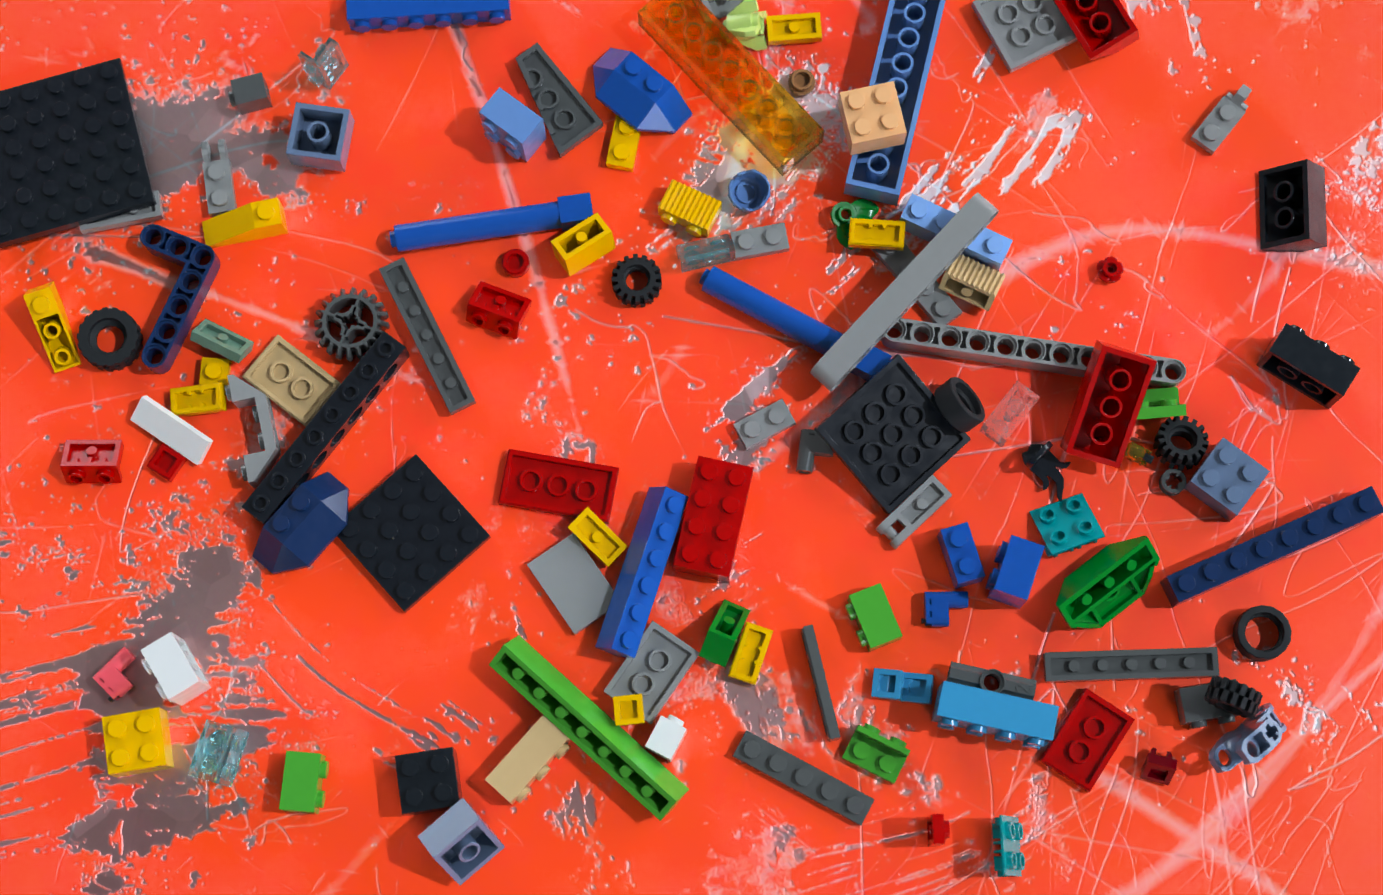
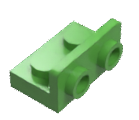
M1168 387L1147 389L1137 420L1187 416L1186 404H1179L1178 388Z
M865 723L864 727L858 725L842 759L894 784L910 753V750L905 748L907 743L893 736L889 740L879 735L881 730L870 724Z

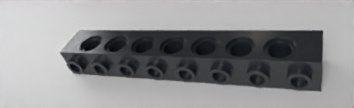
M383 331L242 505V508L248 514L265 525L302 483L309 481L410 357L407 348Z

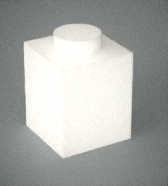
M669 714L668 718L661 715L645 748L672 762L687 733V729L683 727L685 722Z

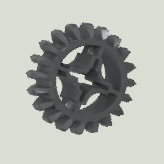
M352 287L350 294H347L341 288V296L336 297L334 293H331L330 298L332 301L330 303L322 300L321 304L325 310H316L317 316L321 319L314 320L315 327L319 328L315 331V335L317 338H321L319 344L322 348L327 347L326 352L329 355L336 352V358L341 360L346 354L348 362H352L354 355H357L358 359L361 360L363 353L370 349L383 333V330L390 328L389 323L385 321L389 318L387 311H382L385 306L382 302H377L375 294L368 297V292L365 289L361 290L358 294L355 287ZM351 306L349 311L345 313H338L340 310ZM363 308H366L373 314L372 327L362 321L364 316L362 313ZM355 320L357 325H351L350 329H348L346 324H353ZM331 323H335L337 327L341 328L340 342L331 336ZM365 336L363 340L353 343L355 338Z

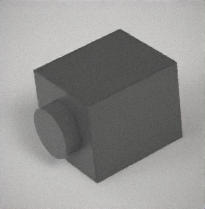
M262 72L230 80L232 90L228 91L232 107L237 106L241 115L273 107L268 85Z

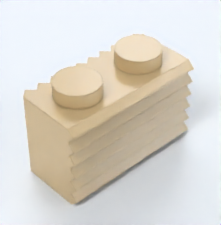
M962 254L947 268L938 288L989 312L1005 279V274H1001L989 266L985 267L979 261L975 262L974 259Z

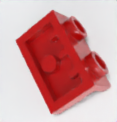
M480 281L468 302L466 321L516 340L519 336L520 326L531 307L532 300Z
M66 440L60 464L66 483H121L123 477L120 471V464L124 450L123 441Z

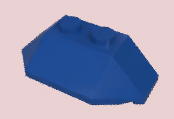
M610 48L593 65L596 99L636 131L675 134L692 116L693 113L675 86L632 51Z

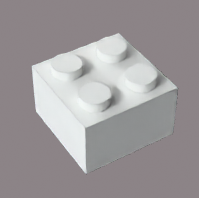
M169 632L140 650L144 656L141 660L148 674L151 675L153 673L158 680V683L155 684L158 693L163 699L167 698L170 703L174 702L183 706L211 689L209 682L186 642L174 633Z

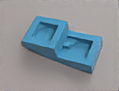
M874 668L871 697L931 705L934 675Z

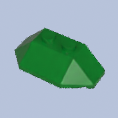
M1141 536L1109 544L1064 578L1056 606L1069 627L1101 628L1145 594L1153 576L1154 568L1160 560L1149 538Z

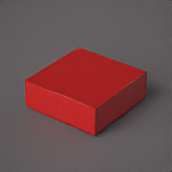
M162 443L146 466L172 482L187 459Z

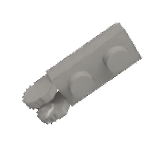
M225 139L218 140L217 147L221 160L216 161L211 159V148L208 142L201 143L204 161L202 167L210 217L218 216L237 208L232 165L228 158Z

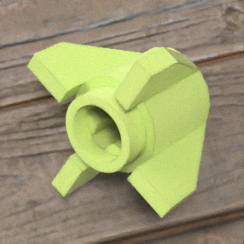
M743 0L728 13L726 20H723L725 36H729L731 41L756 51L767 49L765 35H759L764 33V21L767 11L757 12L759 10L757 0Z

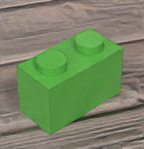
M881 583L848 596V604L845 605V609L851 621L856 620L859 628L856 631V635L861 647L866 646L868 652L901 640L903 635Z
M286 751L279 804L280 810L319 814V808L324 807L326 797L325 790H322L323 779H327L329 773V761H325L326 756L318 753Z

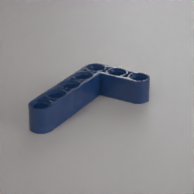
M151 224L144 227L141 231L140 239L143 245L154 256L183 267L141 355L142 361L153 373L165 374L171 369L221 264L218 256L208 245L162 226ZM155 236H161V240L157 244H150ZM186 246L184 253L175 255L177 248ZM211 256L208 264L200 265L203 257ZM198 280L199 285L197 288L189 290L188 285L190 282ZM187 305L184 313L176 314V309L179 306ZM170 329L175 330L173 337L164 339L166 331ZM163 354V358L159 363L152 364V358L155 355Z

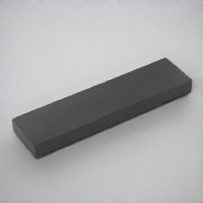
M813 624L804 626L801 630V635L827 741H836L840 739V732Z

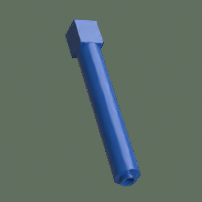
M590 192L557 197L558 201L394 225V231H389L392 248L397 247L398 252L559 228H562L563 232L568 231L593 215Z
M715 266L711 270L706 269L699 281L703 285L701 291L823 355L843 335V333ZM874 347L850 373L867 381L891 360L892 355Z

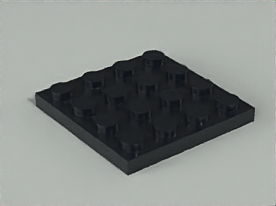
M900 354L895 355L814 428L886 514H890L971 440L966 433L955 429L944 418L936 404L935 396Z
M417 454L348 513V524L338 534V538L405 613L491 538Z

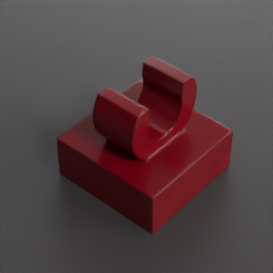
M1152 748L1141 768L1140 778L1169 786L1177 769V760L1172 759L1171 752H1167L1164 757L1156 755V748Z

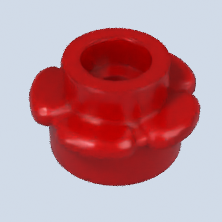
M1109 256L1105 260L1098 262L1096 270L1098 271V277L1103 282L1115 283L1121 279L1124 266L1115 257ZM1109 267L1113 269L1112 272L1108 271Z

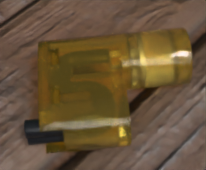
M1131 441L1127 445L1123 458L1144 467L1146 463H1152L1154 456L1150 455L1152 453L1151 450Z

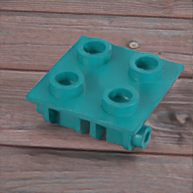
M1082 493L1063 499L1061 502L1058 501L1029 511L1046 544L1044 549L1048 557H1058V554L1067 550L1072 552L1075 547L1080 549L1083 545L1092 542L1097 543L1098 539L1105 537Z
M999 815V817L995 818V823L992 824L993 839L1000 838L1001 840L993 841V845H1001V850H993V853H1001V856H994V871H997L998 877H1022L1021 870L1025 868V857L1023 852H1020V840L1023 839L1022 823H1019L1018 817Z

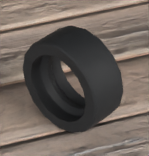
M952 377L935 390V401L940 412L958 431L968 432L984 421L985 411L980 399L962 379Z
M1260 605L1248 609L1238 617L1233 626V640L1236 648L1243 656L1252 661L1264 662L1272 660L1286 651L1291 642L1292 630L1288 619L1281 611L1271 606ZM1265 617L1273 621L1277 626L1279 632L1278 641L1271 649L1257 650L1248 643L1245 630L1247 624L1253 618Z

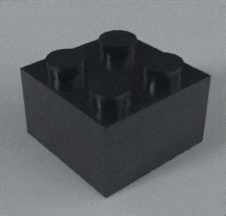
M448 747L395 756L403 815L412 816L449 810L450 807L463 798L457 751L455 748Z

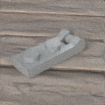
M931 475L881 522L875 530L881 536L884 534L891 541L889 544L896 550L952 497V493L934 475ZM896 521L904 527L900 533L892 527Z

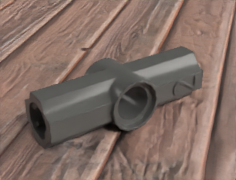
M952 661L950 663L946 679L948 682L988 690L984 685V679L991 676L998 682V688L993 692L1029 700L1034 698L1037 680L1001 673L996 669L988 670Z

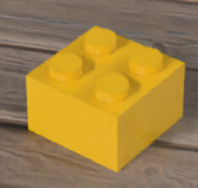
M157 707L102 717L108 775L118 778L174 768L167 710Z

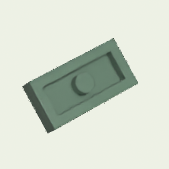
M208 319L203 320L193 329L190 336L191 341L238 364L252 351L254 345L253 341Z

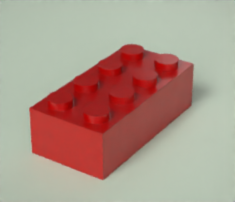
M698 455L674 559V571L729 583L754 467Z

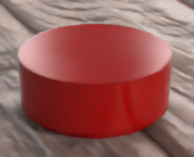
M511 249L503 255L502 267L508 276L519 278L528 272L530 261L528 255L523 250Z

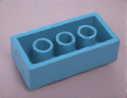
M943 681L937 690L931 721L938 722L937 727L942 729L954 730L957 727L965 728L966 734L983 737V734L987 733L995 735L994 740L1011 743L1012 740L1023 741L1024 747L1040 749V747H1044L1053 741L1059 706Z

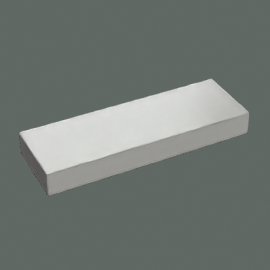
M147 395L141 397L130 419L196 465L202 464L214 441Z

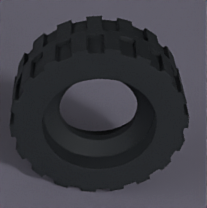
M104 307L101 310L93 311L89 316L87 315L84 318V322L80 324V330L77 333L78 348L82 351L81 354L93 366L108 372H113V370L120 371L124 367L132 365V362L135 359L137 360L139 352L143 348V335L140 332L142 330L127 312L120 311L114 307ZM110 326L119 328L124 336L122 346L114 352L102 351L97 345V336L100 331Z

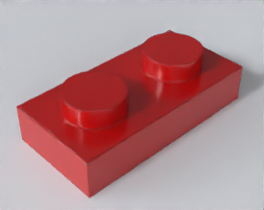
M931 814L927 817L928 847H940L945 844L947 838H950L949 820H944V814Z

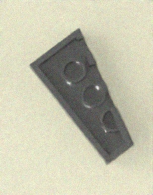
M535 43L516 57L518 67L560 158L604 126L601 119L538 43Z

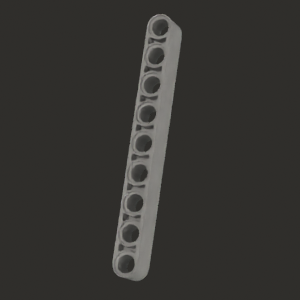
M977 192L811 369L810 374L830 392L833 391L990 224L999 210Z

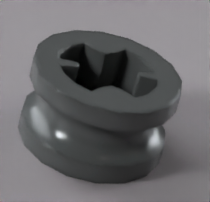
M1178 469L1166 470L1159 479L1160 490L1168 496L1179 494L1186 486L1185 474L1182 471H1178ZM1170 476H1174V480L1176 478L1179 480L1175 489H1171L1172 485L1168 487L1166 484Z

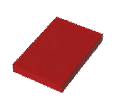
M1084 688L1039 761L1089 793L1135 719L1091 690Z

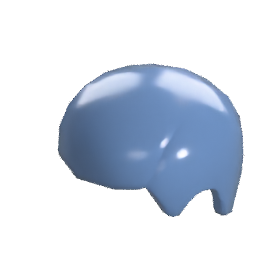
M751 169L739 172L728 185V197L732 205L743 212H753L765 205L770 197L771 185L767 177L757 170Z

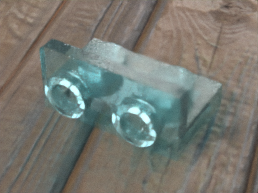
M330 37L325 44L323 43L317 48L314 58L302 51L297 55L302 63L301 68L308 75L307 79L315 86L320 87L323 85L331 90L349 66L339 43Z
M729 234L676 246L681 273L735 261V247L733 240H730Z
M206 719L187 775L230 788L237 775V769L247 745L249 732Z

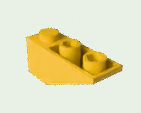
M54 281L27 290L23 297L54 372L57 373L82 364L64 305Z

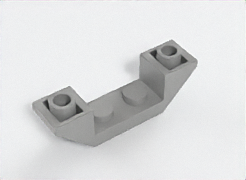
M227 375L229 385H225V392L228 401H232L238 409L256 405L252 407L255 422H260L261 433L257 434L261 450L265 449V451L243 455L245 464L241 465V473L244 481H248L253 488H257L281 455L271 401L266 394L235 375Z

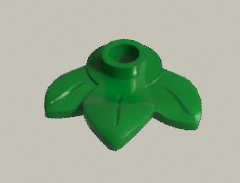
M858 199L853 203L843 201L833 206L830 213L831 221L837 227L836 237L845 248L853 249V247H848L850 218L872 219L879 211V207L875 203L866 199ZM842 210L848 213V219H844L841 216Z

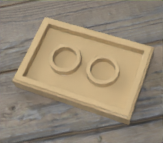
M278 334L242 376L243 379L257 390L266 394L271 401L305 427L341 384Z

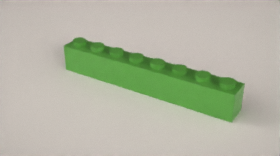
M520 635L504 644L490 662L489 666L660 821L675 808L689 791L687 786L620 726H615L614 720Z

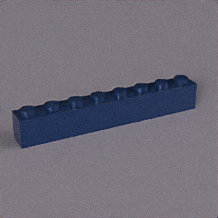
M1370 486L1168 575L1160 581V584L1173 608L1370 521L1383 513V506L1375 490Z

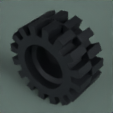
M633 254V258L625 256L623 262L620 260L617 262V267L612 271V287L617 299H621L622 303L626 306L628 303L631 304L632 308H636V305H641V308L646 307L645 303L647 302L649 304L653 303L654 298H658L659 291L662 288L660 269L658 265H655V261L653 259L649 261L647 256L643 254L642 258L638 257V254ZM633 272L645 274L648 279L647 285L641 290L630 289L626 284L628 275Z
M1175 416L1173 420L1171 418L1166 419L1165 423L1161 424L1153 444V449H1157L1155 452L1156 457L1162 456L1160 462L1163 465L1169 462L1168 468L1171 469L1178 465V471H1183L1185 466L1187 470L1192 469L1193 465L1197 466L1209 445V441H1207L1208 433H1203L1204 426L1200 425L1197 427L1198 421L1193 419L1192 423L1188 422V416H1184L1182 420H1180L1179 416ZM1173 436L1183 437L1191 444V448L1189 450L1179 449L1172 444L1171 438Z
M1212 676L1204 700L1210 705H1215L1214 707L1218 709H1223L1227 713L1230 712L1236 716L1240 715L1243 718L1253 719L1256 716L1263 695L1256 691V689L1248 687L1244 683H1238L1236 680L1232 681L1226 677Z

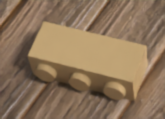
M542 715L485 780L512 805L516 801L521 803L532 791L528 787L536 779L540 782L549 773L551 768L548 765L556 757L560 760L570 749L568 743L571 739L548 718Z

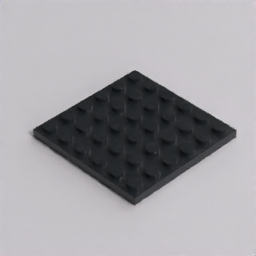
M120 58L0 91V249L157 204L123 62Z

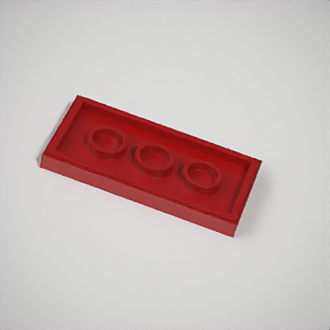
M509 449L498 504L577 518L588 507L603 523L609 524L619 468Z

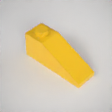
M278 197L251 202L202 222L205 245L211 248L288 234L284 207Z

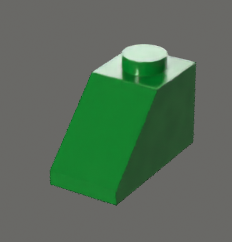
M724 599L707 632L699 656L725 667L739 639L750 610Z

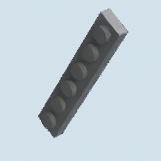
M404 257L380 268L379 271L450 414L453 415L476 404Z
M1217 647L1043 653L1045 683L1219 676Z

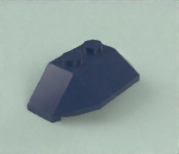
M329 472L302 483L262 527L252 556L273 575L310 567L347 526L349 489Z

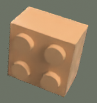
M894 81L839 92L838 108L850 156L905 143L907 131Z

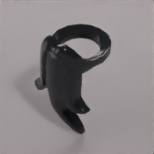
M1050 441L1045 445L1031 444L1028 451L1022 453L1025 465L1043 482V491L1049 486L1047 476L1055 482L1057 498L1061 502L1064 478L1056 467L1066 469L1071 462H1060L1049 451L1053 446Z

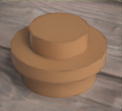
M805 69L795 70L788 79L789 89L798 96L810 94L815 87L814 75Z

